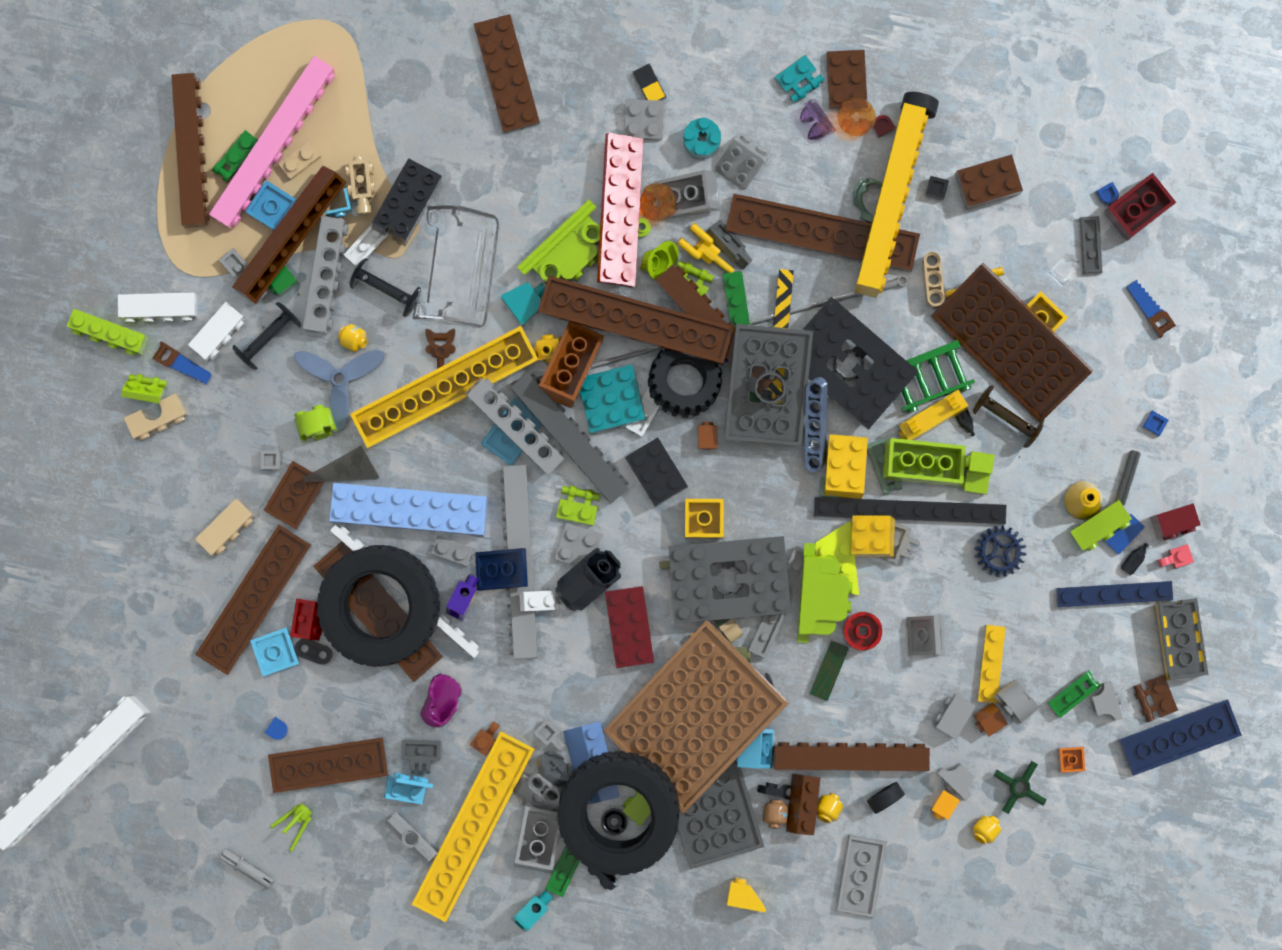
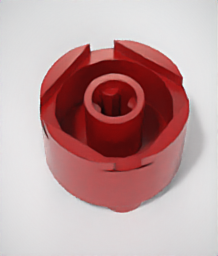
M855 613L848 617L843 625V638L855 650L865 651L872 649L881 640L882 624L871 613ZM859 627H866V636L858 634Z

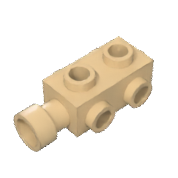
M364 156L353 157V161H349V166H346V176L351 179V185H348V195L352 196L354 201H357L356 215L372 213L369 200L373 199L372 194H376L375 183H371V175H374L373 164H369L368 159H364ZM363 169L364 174L358 175V170ZM361 188L366 189V192L364 194L359 193V190Z

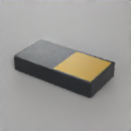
M650 63L633 71V75L646 100L662 101L666 99V95Z

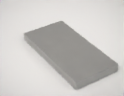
M848 834L836 912L874 918L887 841Z

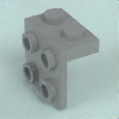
M739 133L732 140L717 163L716 170L741 188L746 189L771 154L767 152L765 147L755 144L748 135Z

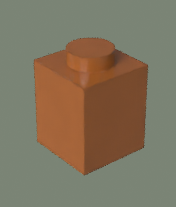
M702 422V425H698V450H717L718 425H713V422Z
M993 703L973 715L977 720L975 723L980 733L985 732L988 737L1008 724L1001 711Z

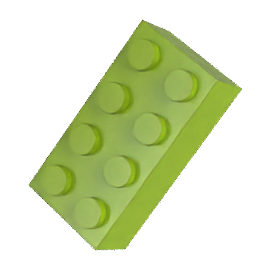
M890 438L885 441L883 479L958 487L964 481L966 446Z

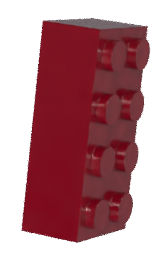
M643 586L605 591L616 668L654 663Z

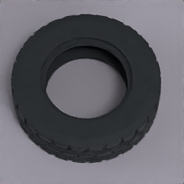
M373 545L348 553L332 565V568L324 576L325 578L322 580L319 588L317 616L320 619L319 624L321 630L324 631V636L338 653L340 652L348 660H353V662L372 667L389 666L409 658L429 641L438 623L440 595L433 575L429 573L430 571L426 565L422 564L421 560L416 556L394 546ZM368 574H383L393 578L402 586L407 595L409 612L406 622L392 636H371L363 632L351 617L349 610L351 591L355 584Z
M610 751L601 753V755H595L589 758L588 761H584L573 771L563 788L557 814L558 825L560 826L559 831L561 837L564 838L563 842L577 860L579 859L582 864L600 873L604 872L615 876L619 874L621 876L630 875V873L635 874L643 871V869H648L668 852L675 839L680 814V804L676 788L667 773L663 772L659 765L651 762L645 756L641 757L637 753H626L625 751ZM611 785H623L639 792L647 801L651 811V822L646 830L639 836L626 841L611 840L599 834L591 825L587 815V803L598 790Z

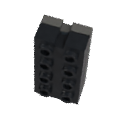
M408 158L374 217L372 229L384 236L388 233L392 235V240L406 246L442 183V175Z

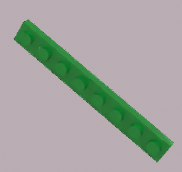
M742 271L723 274L730 322L735 327L736 323L750 325ZM750 391L749 400L760 402L761 400L757 397L756 393Z

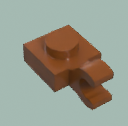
M492 722L486 732L481 729L470 746L486 756L496 741L492 736L500 725Z

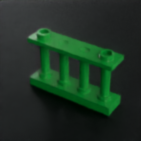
M958 340L906 360L919 371L916 374V379L924 399L913 402L909 389L906 386L902 391L906 406L901 408L902 412L912 413L919 410L918 406L957 390L964 392L972 388L971 385L975 381L974 379L966 380L956 355L957 349L961 347ZM945 354L949 357L960 383L952 388H949L938 362L940 360L939 357ZM927 361L932 365L942 392L931 395L921 371V364Z

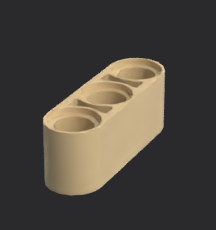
M931 251L922 260L926 304L928 307L936 309L944 302V286L940 255ZM927 258H935L936 265H928ZM928 277H937L938 283L936 285L930 284ZM933 294L937 295L940 298V302L937 304L932 303L930 296Z

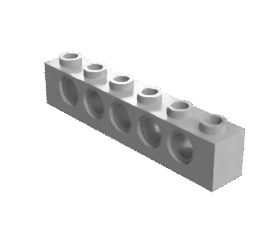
M321 217L303 324L305 331L328 334V330L332 329L333 319L330 316L331 311H335L336 300H333L334 292H338L339 281H336L337 274H341L342 270L340 256L344 255L345 252L343 238L347 236L349 228L344 219ZM335 233L338 236L337 240L333 243L329 242L328 236ZM333 252L334 259L326 261V253ZM330 271V279L323 280L322 273ZM323 289L327 290L328 296L325 299H320L318 296L319 292ZM319 308L325 310V315L321 318H317L315 315L316 310Z
M480 377L464 394L535 464L549 475L564 460L561 456L563 452L556 445L552 447L547 442L549 438L542 431L538 433L534 429L536 425L529 418L524 420L520 416L522 411L515 405L511 407L507 403L509 399L501 391L497 393L493 389L495 385L488 378L484 380ZM487 393H492L493 400L490 403L484 402V396ZM506 407V414L502 417L498 416V409ZM514 420L520 421V427L517 430H512L511 423ZM532 433L534 436L533 441L526 443L525 436ZM541 447L547 448V453L544 456H539L538 454Z

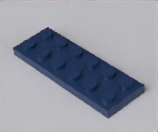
M1226 699L1119 739L1132 776L1240 737L1242 734L1229 700Z

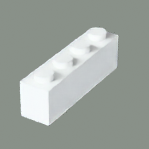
M191 292L118 295V318L124 320V323H135V319H143V322H154V319L172 322L173 318H181V321H192V318H198L197 294Z

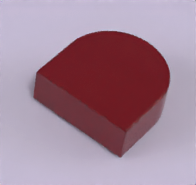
M886 115L876 117L873 123V129L878 138L896 129L892 120Z

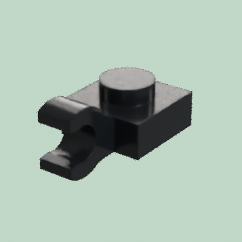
M766 782V786L758 784L757 792L789 800L790 796H787L786 791L791 789V785L785 784L781 788H777L778 784Z

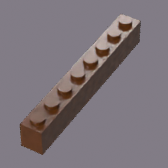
M195 73L171 74L181 224L184 228L206 227L207 221H210L209 209L206 210V202H209L208 191H205L204 184L207 183V173L203 170V165L206 164V155L202 153V146H205L204 134H201V127L204 126L203 116H200L199 108H202V98L198 97L201 81Z
M322 166L233 284L232 288L241 296L256 304L347 182L335 171Z
M672 264L656 281L686 314L734 327L726 354L727 360L732 364L735 326L731 322L727 324L723 320L725 315L718 308L713 309L710 305L712 301L705 293L701 295L697 291L699 287L692 279L688 281L684 277L686 272L679 265L675 267ZM754 366L751 376L757 378L761 373L765 372V368L763 366ZM774 376V379L771 380L765 378L759 380L757 392L759 394L763 392L777 378Z
M778 742V746H774V770L930 771V748L925 747V744L917 743L913 744V747H906V743H894V747H886V743H875V747H867V743H855V747H848V743H836V746H828V743L817 742V746H809V742H797V746H790V742Z

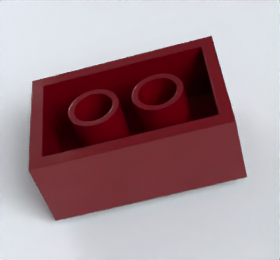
M1151 173L1111 204L1104 212L1128 241L1171 208L1176 201L1154 173Z

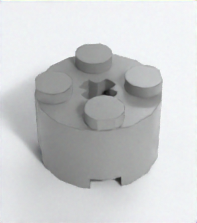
M1017 680L1009 682L994 695V698L1001 705L1005 713L1013 715L1011 718L1017 725L1024 722L1039 708Z

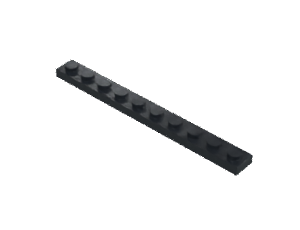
M814 497V517L892 516L895 520L1006 524L1007 505Z

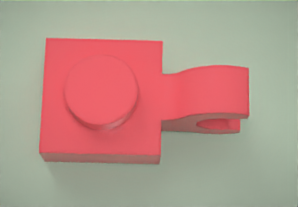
M1188 544L1168 550L1170 556L1158 559L1160 567L1173 563L1174 568L1194 563Z

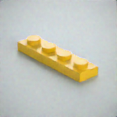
M986 625L977 696V701L997 704L994 695L999 691L1006 627Z

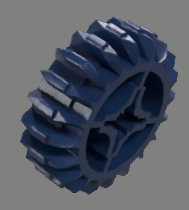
M1004 525L1001 526L1000 531L997 526H993L994 532L988 528L986 529L988 536L981 533L980 536L984 540H976L981 547H974V550L980 551V554L974 556L975 558L981 557L982 560L978 561L977 564H985L982 568L983 571L990 568L988 575H992L996 571V577H1000V572L1002 571L1003 576L1007 577V570L1010 574H1014L1013 567L1017 570L1021 568L1017 562H1025L1020 556L1027 555L1026 552H1021V549L1026 548V545L1020 546L1019 542H1022L1024 539L1019 538L1017 540L1016 537L1019 532H1015L1012 535L1011 527L1005 532ZM995 536H1005L1012 542L1004 545ZM991 540L993 550L986 556V544ZM998 546H1000V548H1005L1008 546V548L1005 549V551H1003V557H1001V554L992 556L996 553V551H998ZM1015 547V557L1010 563L1008 552ZM998 558L1006 567L994 566L989 561Z

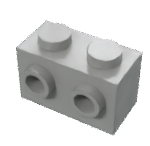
M954 694L952 697L949 696L944 703V706H946L944 712H939L934 722L936 723L935 728L953 739H957L976 706Z

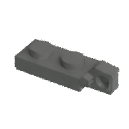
M719 220L706 233L742 269L746 268L752 262V259L745 251L746 246L732 232L725 231L726 225Z

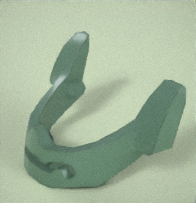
M873 178L860 180L853 191L854 204L862 211L861 218L869 223H872L874 216L865 208L862 196L868 191V186L877 184L882 187L883 181Z

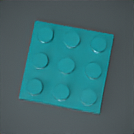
M633 364L587 376L580 392L590 434L646 420Z

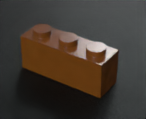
M792 774L786 832L814 835L821 777Z

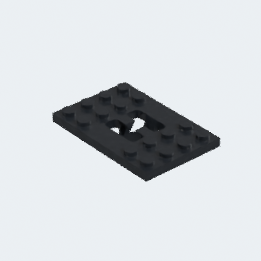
M832 296L802 329L813 331L808 379L811 381L815 377L824 378L827 382V395L867 430L871 428L919 372ZM846 340H850L856 346L853 350H842L841 345ZM851 353L858 357L861 366L857 363L852 369L856 376L847 378L838 373L836 360L838 358L843 363L849 356L848 354ZM866 355L874 362L867 370L864 369L863 361ZM831 357H835L833 372L826 366V362ZM856 378L859 379L858 382H857V383L855 384V386H853V387L848 386V385L844 382V381H852V380H855Z

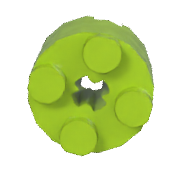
M323 404L312 407L311 411H300L294 414V422L301 443H307V439L311 438L314 439V442L332 436L331 431L337 432L331 410L328 407H324Z

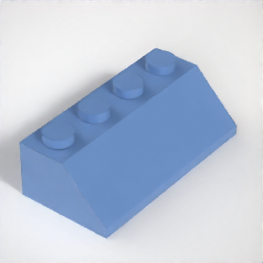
M601 721L563 731L573 771L584 761H588L589 758L608 752ZM617 785L607 786L598 790L589 799L587 805L620 797Z

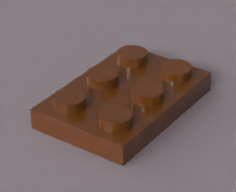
M865 50L827 51L829 109L867 107Z
M292 461L263 511L297 530L326 480Z

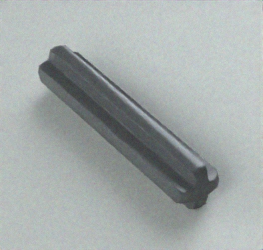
M1135 450L1130 451L1115 501L1119 499L1123 506L1126 504L1141 455L1140 452Z

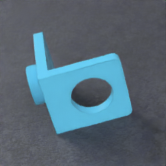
M344 188L347 207L325 211L327 217L342 218L346 216V213L353 212L347 188Z

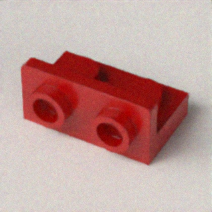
M296 598L290 637L320 640L322 630L319 624L320 619L317 616V601Z

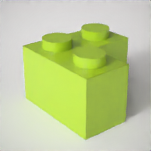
M971 451L966 455L964 481L960 485V487H963L962 492L979 495L987 494L989 478L993 472L994 454Z

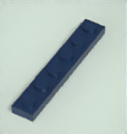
M1172 581L1056 588L1057 607L1173 600Z

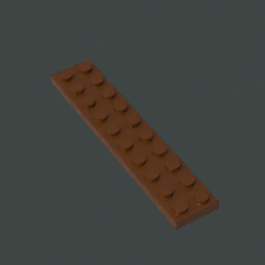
M734 193L725 231L862 261L872 223ZM899 229L896 239H893V241H896L892 256L888 257V259H891L890 267L912 272L920 237L919 233Z
M550 275L538 309V313L721 365L724 364L734 331L732 326Z

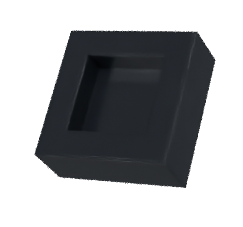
M930 176L925 195L944 200L949 180Z

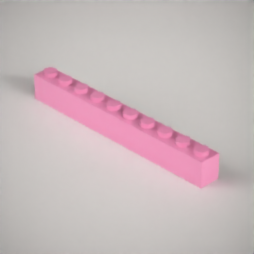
M313 56L209 215L229 229L239 224L241 220L240 215L251 204L250 200L262 187L261 183L264 179L267 180L273 171L271 168L275 163H279L283 157V150L285 147L288 148L293 142L294 138L292 137L294 133L301 130L304 125V118L306 115L310 116L314 110V103L323 97L325 93L324 88L334 80L335 71L333 67Z

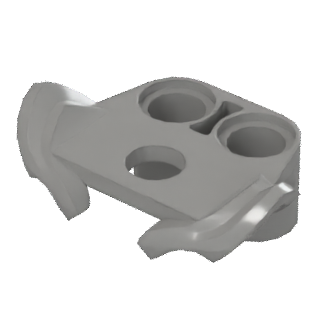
M536 770L529 776L522 774L513 793L517 796L521 805H524L527 800L538 809L558 812L564 785L559 786L548 782ZM536 778L540 779L542 783H539ZM534 794H537L543 801L537 802L534 799Z

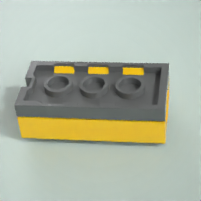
M1197 598L1179 600L1178 605H1175L1174 601L1155 604L1166 680L1209 675Z

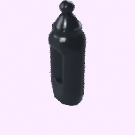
M968 409L955 416L960 427L971 433V436H975L973 432V418Z
M1144 543V546L1133 550L1122 564L1121 569L1128 575H1133L1144 561L1146 547L1149 544Z

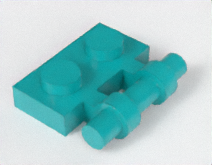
M806 55L775 76V80L785 93L793 89L795 93L790 96V99L794 103L799 99L805 98V94L812 89H817L820 86L819 84L824 81V78L821 74L816 78L811 75L817 69ZM806 79L808 84L800 88L798 84Z

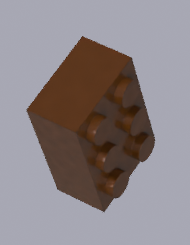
M1012 154L963 168L955 173L965 210L1017 196L1023 191Z

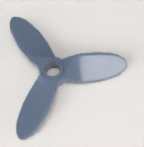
M373 350L354 358L342 369H336L326 360L304 351L294 354L296 362L304 370L332 384L330 410L336 428L339 431L343 430L346 426L349 415L347 385L349 382L362 378L372 372L383 362L385 357L383 351ZM339 374L344 375V381L341 384L335 383V377Z

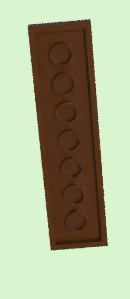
M278 525L195 655L226 675H229L312 545L281 525Z
M341 541L313 567L325 578L324 576L332 568V565L352 551ZM372 574L362 577L351 591L349 608L373 636H392L405 624L408 615ZM428 641L418 652L398 662V665L415 682L442 659L443 656Z

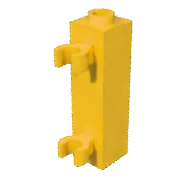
M957 390L900 424V431L898 433L902 439L917 440L967 410L968 404L960 391Z

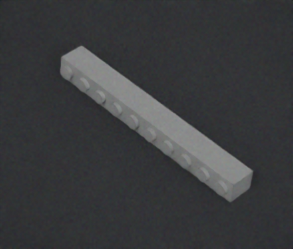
M503 466V471H500V482H504V490H501V501H505V509H502V520L506 521V528H503V539L507 540L508 546L504 547V550L526 548L528 587L506 589L507 597L511 599V605H507L508 617H512V624H508L509 636H513V643L509 644L510 655H514V659L537 658L535 611L520 612L519 592L534 591L527 466Z

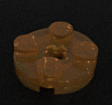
M853 97L842 102L837 113V119L840 127L847 134L862 136L874 126L876 114L868 100ZM855 112H858L859 115H862V118H858V121H855L854 118H851V116L854 115Z
M654 183L644 188V192L640 197V212L644 217L653 222H662L676 212V197L669 186ZM657 197L659 200H661V204L659 207L654 206V202H656Z

